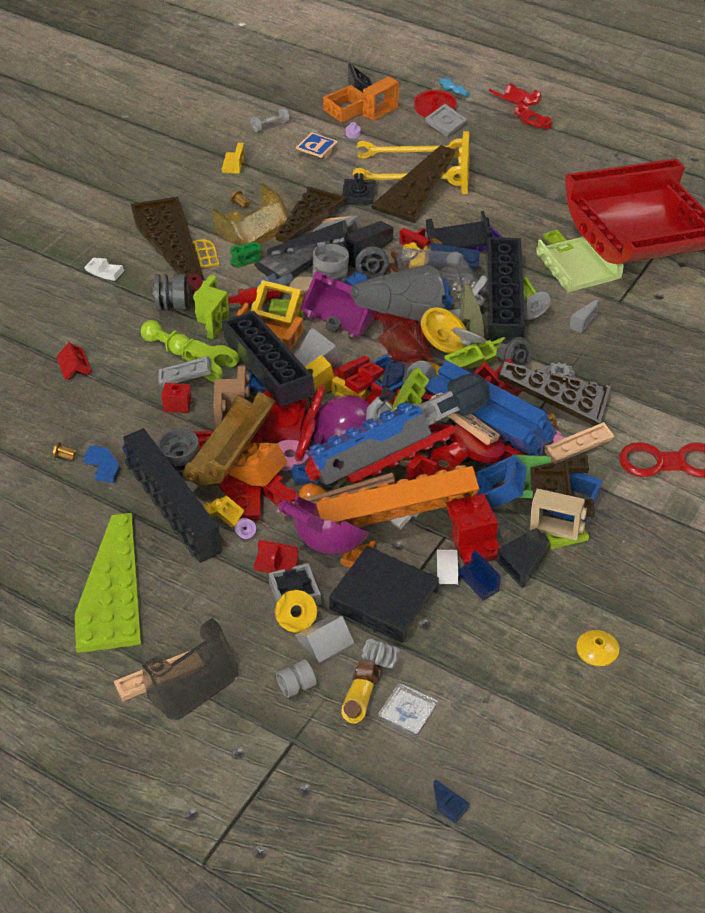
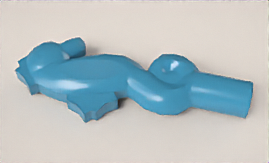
M443 78L439 80L440 85L446 91L451 89L454 93H460L465 97L470 95V92L465 90L462 85L456 86L455 83L451 82V79Z

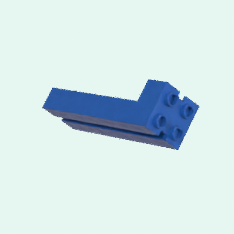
M446 361L438 370L439 375L436 378L432 377L424 389L431 395L448 392V382L470 372ZM487 382L490 390L487 403L481 409L471 414L500 434V437L510 441L515 449L526 455L539 456L543 452V445L552 441L557 433L547 413Z

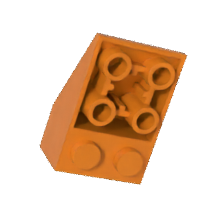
M252 442L248 444L228 474L252 486H266L285 466L287 460L278 443Z

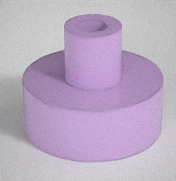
M351 122L346 127L347 137L358 138L361 135V128L355 122Z
M248 518L239 519L235 525V533L243 539L251 538L256 532L255 523Z

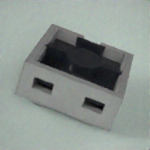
M308 563L292 567L293 570L285 571L283 569L268 573L269 584L276 602L287 591L300 590L312 596L316 606L321 605V594ZM299 605L291 608V612L301 610Z

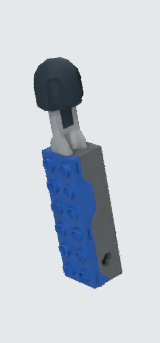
M469 373L448 382V392L419 405L407 402L401 403L396 406V410L391 412L390 410L384 411L379 414V418L374 420L373 418L367 419L362 422V426L348 428L345 430V434L341 436H331L327 439L328 442L322 445L320 443L312 445L310 450L306 452L309 458L305 467L306 474L311 481L319 480L328 485L432 435L428 426L454 412L467 416L481 409L487 403L490 396L489 385L478 374Z

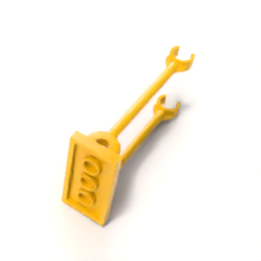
M463 131V138L454 139L450 142L449 146H446L455 149L454 158H459V166L451 167L447 173L443 174L441 179H447L454 186H461L462 194H468L470 143L469 131ZM359 141L357 143V148L365 147L368 149V152L365 153L358 152V158L360 159L372 157L376 153L433 152L439 147H377L367 141ZM363 168L353 170V175L355 173H362L365 177L364 180H401L408 174H373Z

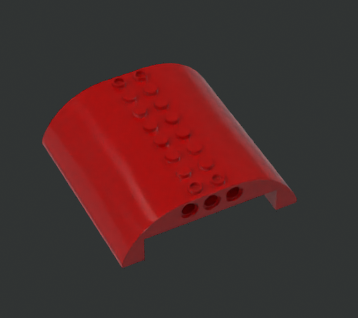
M677 158L566 174V198L573 222L580 234L605 261L612 264H623L705 250V209L680 184L685 166Z

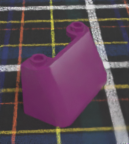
M317 271L300 308L301 311L306 312L305 316L311 319L318 317L327 321L328 317H337L340 320L339 327L349 331L348 335L354 338L362 337L378 314V311L356 306L351 297L352 286Z

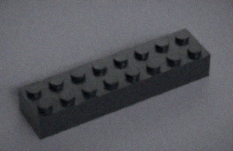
M488 237L486 251L488 340L493 342L502 337L524 338L525 315L521 238Z
M255 311L222 321L224 338L227 343L238 353V356L280 406L290 405L293 402L315 395L313 375Z
M143 428L124 436L122 448L126 455L125 464L127 468L133 470L135 479L141 481L145 493L151 495L154 505L160 507L162 516L168 518L172 530L179 533L181 542L187 544L191 556L196 557L201 563L220 554L219 526L147 431Z

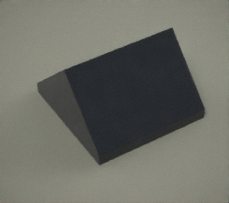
M351 63L348 64L349 86L352 85L363 93L365 88L373 85L371 79Z

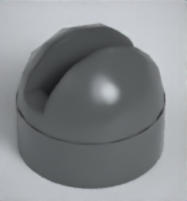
M334 316L328 317L326 321L327 330L337 331L340 326V320Z

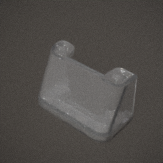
M405 248L396 257L399 271L421 265L435 267L441 278L446 279L447 285L453 286V291L457 292L458 297H461V289L465 284L469 285L472 289L476 283L475 273L464 256L458 252Z

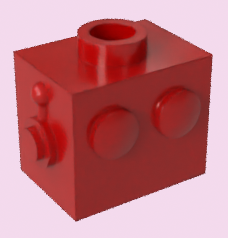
M165 383L161 394L163 411L189 413L191 403L193 402L191 385Z

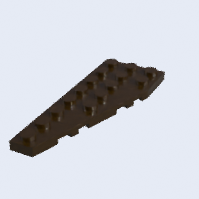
M178 196L130 204L136 228L178 274H186V279L192 274H197L203 280V274Z

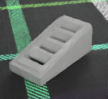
M594 300L571 316L570 329L582 333L598 314L599 300Z

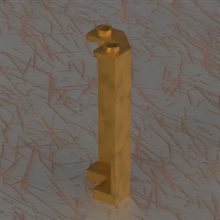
M258 392L253 403L237 395L230 411L192 462L186 464L182 477L199 486L221 483L271 413L275 400L261 392Z

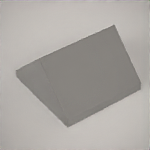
M330 615L295 634V637L318 665L354 646V641L343 616Z

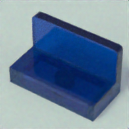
M476 550L473 551L471 562L459 568L458 575L482 600H485L499 592L501 576Z

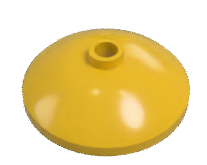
M430 308L423 314L421 328L424 336L432 346L450 354L466 347V345L460 343L462 339L452 331L453 327L466 330L464 324L456 315L443 308Z

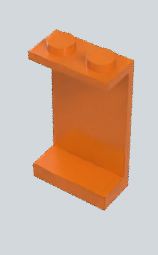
M245 303L238 310L237 316L248 313L249 304ZM296 316L291 325L261 318L291 351L303 333V318Z

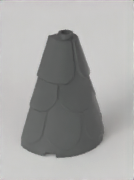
M431 265L416 266L385 276L379 275L357 283L351 289V297L356 306L421 321L423 314L428 309H444L445 304H442V295H445L443 281L438 270Z

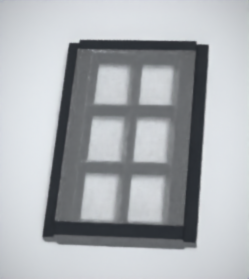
M316 247L266 256L256 262L254 266L266 276L274 273L277 279L290 273L292 277H295L313 265V251Z

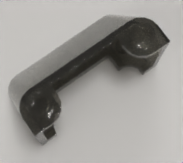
M213 618L200 627V636L204 642L172 664H169L164 658L156 657L141 666L147 697L170 720L183 718L238 678V666L220 624Z

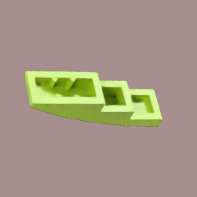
M502 337L493 342L488 340L479 345L474 343L444 356V359L464 370L481 366L484 362L498 360L497 348L505 338Z
M419 367L413 369L394 401L391 411L396 410V406L404 402L414 405L421 404V397L426 392L424 388L428 384L429 379Z

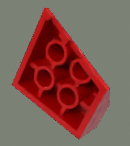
M268 390L263 393L264 395L275 400L273 396L268 392ZM301 399L284 406H280L275 400L271 413L260 427L263 443H279L285 440L299 441L302 435L300 433L302 424L309 408V399Z

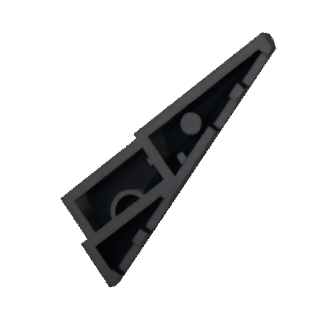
M346 220L268 248L267 254L270 256L347 241L346 234H348Z

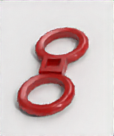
M322 384L318 385L300 431L302 435L294 456L297 462L303 459L314 432L315 417L325 392V387Z
M631 443L621 450L619 462L624 470L637 477H651L661 471H681L682 469L691 476L705 478V469L695 468L685 460L686 454L690 452L700 451L705 453V443H689L681 447L678 452H663L649 443ZM634 451H645L652 454L657 463L651 468H637L628 461L627 456Z

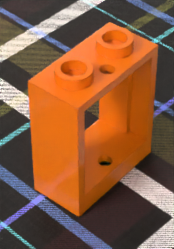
M387 76L363 90V116L375 121L398 108L399 81ZM384 92V101L375 105V97Z
M352 85L324 96L323 110L341 123L363 113V93ZM348 101L352 103L344 108L339 107V105Z

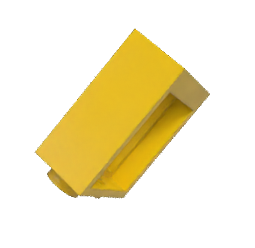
M262 280L261 285L257 288V298L252 304V311H255L260 318L291 325L296 316H299L305 294L300 289ZM268 288L292 294L285 317L261 311Z

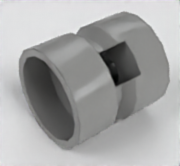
M306 660L293 664L292 669L286 667L276 672L277 682L286 698L299 694V689L307 690L316 686L314 672Z

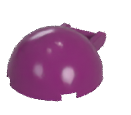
M351 395L339 396L329 400L317 412L315 417L316 424L311 440H314L315 444L320 443L322 445L328 442L327 439L331 436H341L345 434V430L348 428L362 426V422L366 420V411L370 403L360 397Z
M299 496L296 497L294 504L287 500H283L279 504V511L293 518L295 529L302 541L317 552L328 555L344 554L357 548L369 535V532L345 521L339 525L331 520L326 521L314 515L316 504Z

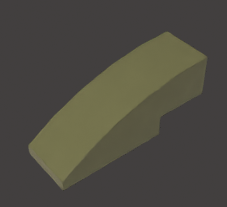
M465 284L461 289L460 320L462 323L467 324V331L484 338L483 319L479 304L470 286Z

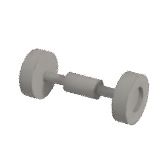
M285 107L280 108L278 111L279 116H271L263 121H260L257 116L251 118L253 130L260 132L262 130L261 124H269L279 118L283 123L289 122L290 118Z

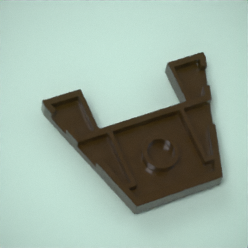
M588 455L580 456V459L573 461L572 458L565 459L564 463L554 464L552 462L530 467L532 501L537 489L572 496L569 473H588ZM585 499L586 517L594 518V499Z

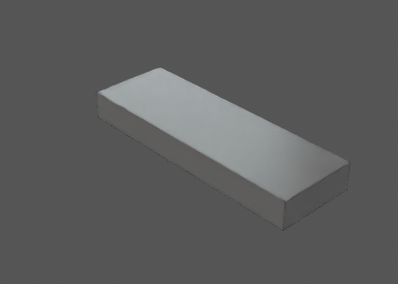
M207 356L159 369L158 384L160 387H164L165 383H179L211 374V359Z

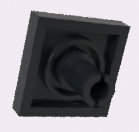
M355 173L354 179H344L342 196L347 197L348 204H373L376 180H364L362 173H360V178H358V173Z

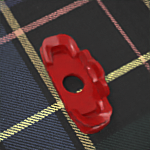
M523 103L518 104L514 108V114L524 124L543 129H549L553 124L551 117H544L530 110ZM532 116L537 117L536 120H534V119L529 120V118L532 117Z
M453 442L449 446L445 444L433 449L428 459L437 463V472L441 470L449 472L468 456V449L460 442ZM446 460L449 463V467H441L438 461Z

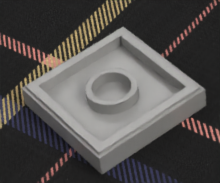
M444 104L426 117L425 122L446 137H449L467 123V119Z

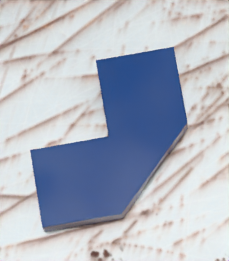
M89 446L83 461L87 464L99 466L95 473V480L114 483L120 471V466L108 448Z

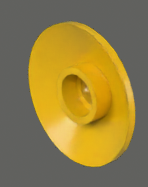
M591 630L583 633L576 645L580 658L593 666L612 664L618 658L620 651L617 640L611 634L601 630Z

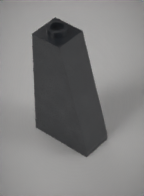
M378 221L346 234L347 241H343V247L348 250V265L356 269L355 261L357 255L367 247L382 249L393 241L394 227L383 221Z

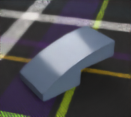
M273 273L256 281L254 285H261L262 280L284 285L292 281L293 277L290 273L277 279Z

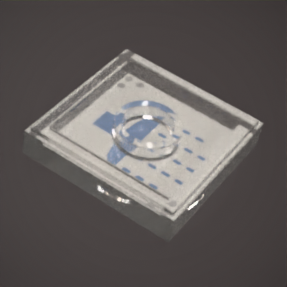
M398 683L379 712L378 720L417 738L438 706V701Z

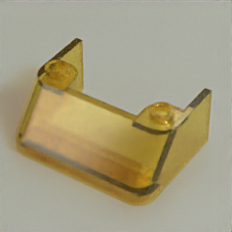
M263 183L260 184L262 206L244 216L235 211L224 215L217 209H212L214 231L233 245L253 242L262 244L275 237L276 232L281 225L286 223L285 219L290 217L280 195Z

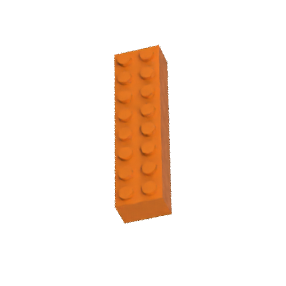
M463 465L449 472L441 470L436 472L435 475L428 476L424 474L410 481L402 479L397 481V484L389 485L384 483L371 490L363 488L358 490V493L350 494L345 492L336 498H321L318 500L319 502H316L314 515L326 521L331 520L339 525L345 521L356 527H363L444 508L448 501L476 495L479 486L473 466L466 467Z

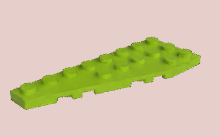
M132 513L111 515L75 612L77 653L141 645Z

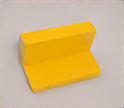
M237 143L235 153L226 152L222 173L240 174L245 156L244 143Z
M337 376L332 379V394L338 397L351 395L365 400L372 394V392L366 389L357 394L344 386L345 380Z

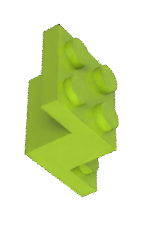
M210 274L203 281L199 290L194 293L193 299L195 301L197 322L206 324L207 338L214 340L223 328L222 321L230 319L228 294L226 291L218 289L217 276Z

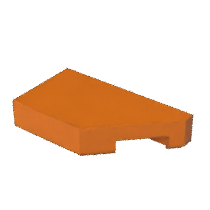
M369 541V544L360 545L345 553L340 559V564L351 568L366 546L374 549L376 542Z

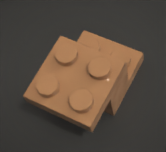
M238 366L237 379H215L213 408L216 428L230 411L237 395L245 400L251 397L250 387L247 386L250 384L249 374H246L245 366Z

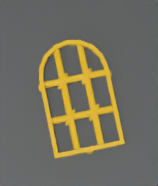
M205 239L193 242L201 269L220 266L213 242ZM203 242L204 248L198 249L197 243ZM206 243H209L212 247L207 248ZM213 249L215 255L209 256L208 251ZM206 251L207 256L200 257L199 252ZM216 258L217 263L212 264L211 259ZM208 259L209 264L202 265V260Z

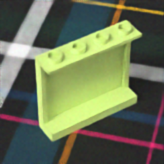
M584 237L545 246L541 239L538 240V247L536 248L538 257L543 260L545 266L550 269L552 275L557 278L567 293L622 278L624 265L605 261ZM568 243L574 247V249L561 253L556 249V247L560 249L566 248Z

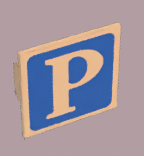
M311 132L296 149L321 158L325 156L326 159L331 154L332 147L338 141Z

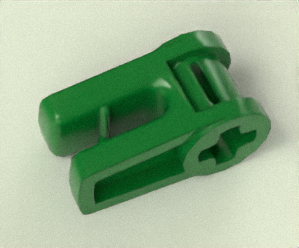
M253 242L232 246L230 248V254L232 255L230 264L238 268L260 261V244Z

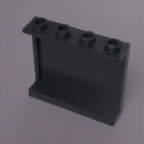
M366 546L330 594L329 609L403 643L407 637V628L432 592H438L439 578L413 565L404 563L395 557L386 555L377 549Z

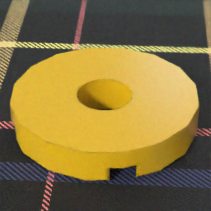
M291 590L280 596L276 602L274 612L276 620L281 627L287 631L298 633L312 626L316 620L317 606L312 596L306 592ZM295 605H299L302 610L298 617L291 615V608Z

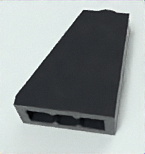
M535 528L498 548L497 563L523 588L547 555L549 540L545 534Z

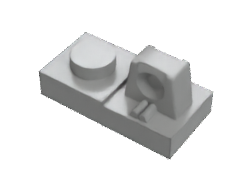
M483 275L472 290L480 308L485 302L481 295L487 287L484 284L488 280Z

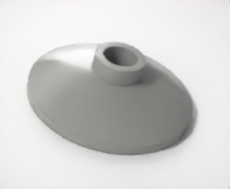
M538 292L524 301L525 320L535 319L548 309L551 302L548 293Z
M452 328L454 334L462 339L460 343L466 346H470L472 343L482 344L486 342L483 337L460 328Z

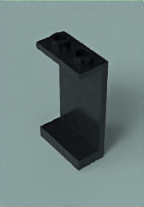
M481 211V222L434 228L433 220L426 219L428 239L430 241L432 238L438 239L443 243L442 245L459 248L487 245V238L493 237L492 228H489V218L485 216L484 211Z

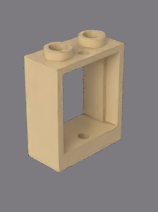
M537 489L532 501L530 530L537 528L541 533L577 541L579 533L583 534L586 522L582 521L585 520L587 508H584L585 499ZM543 509L575 516L574 523L543 516Z

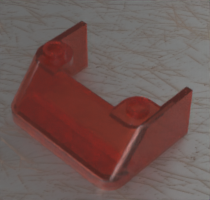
M372 310L384 327L382 330L383 334L378 337V340L386 348L387 354L392 361L428 362L433 358L429 342L424 336L421 325L417 320Z

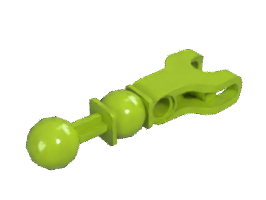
M148 320L141 326L140 333L143 339L148 342H155L157 340L164 342L166 351L182 356V359H185L187 362L209 356L211 359V374L203 377L214 383L215 379L223 378L220 366L232 368L239 363L238 353L227 346H209L193 338L189 339L184 334H178L176 330L168 334L163 331L161 324L155 320Z

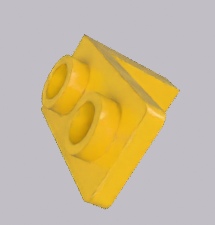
M228 496L220 499L217 498L203 506L211 517L217 515L230 527L237 524L244 512Z

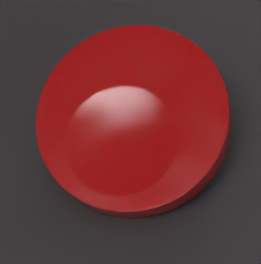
M441 90L424 91L414 99V109L423 117H428L444 104L455 111L457 107L456 98L452 94Z
M458 423L454 426L456 432L451 434L452 442L462 443L468 449V457L484 463H495L502 458L505 452V445L500 437L496 442L486 445Z

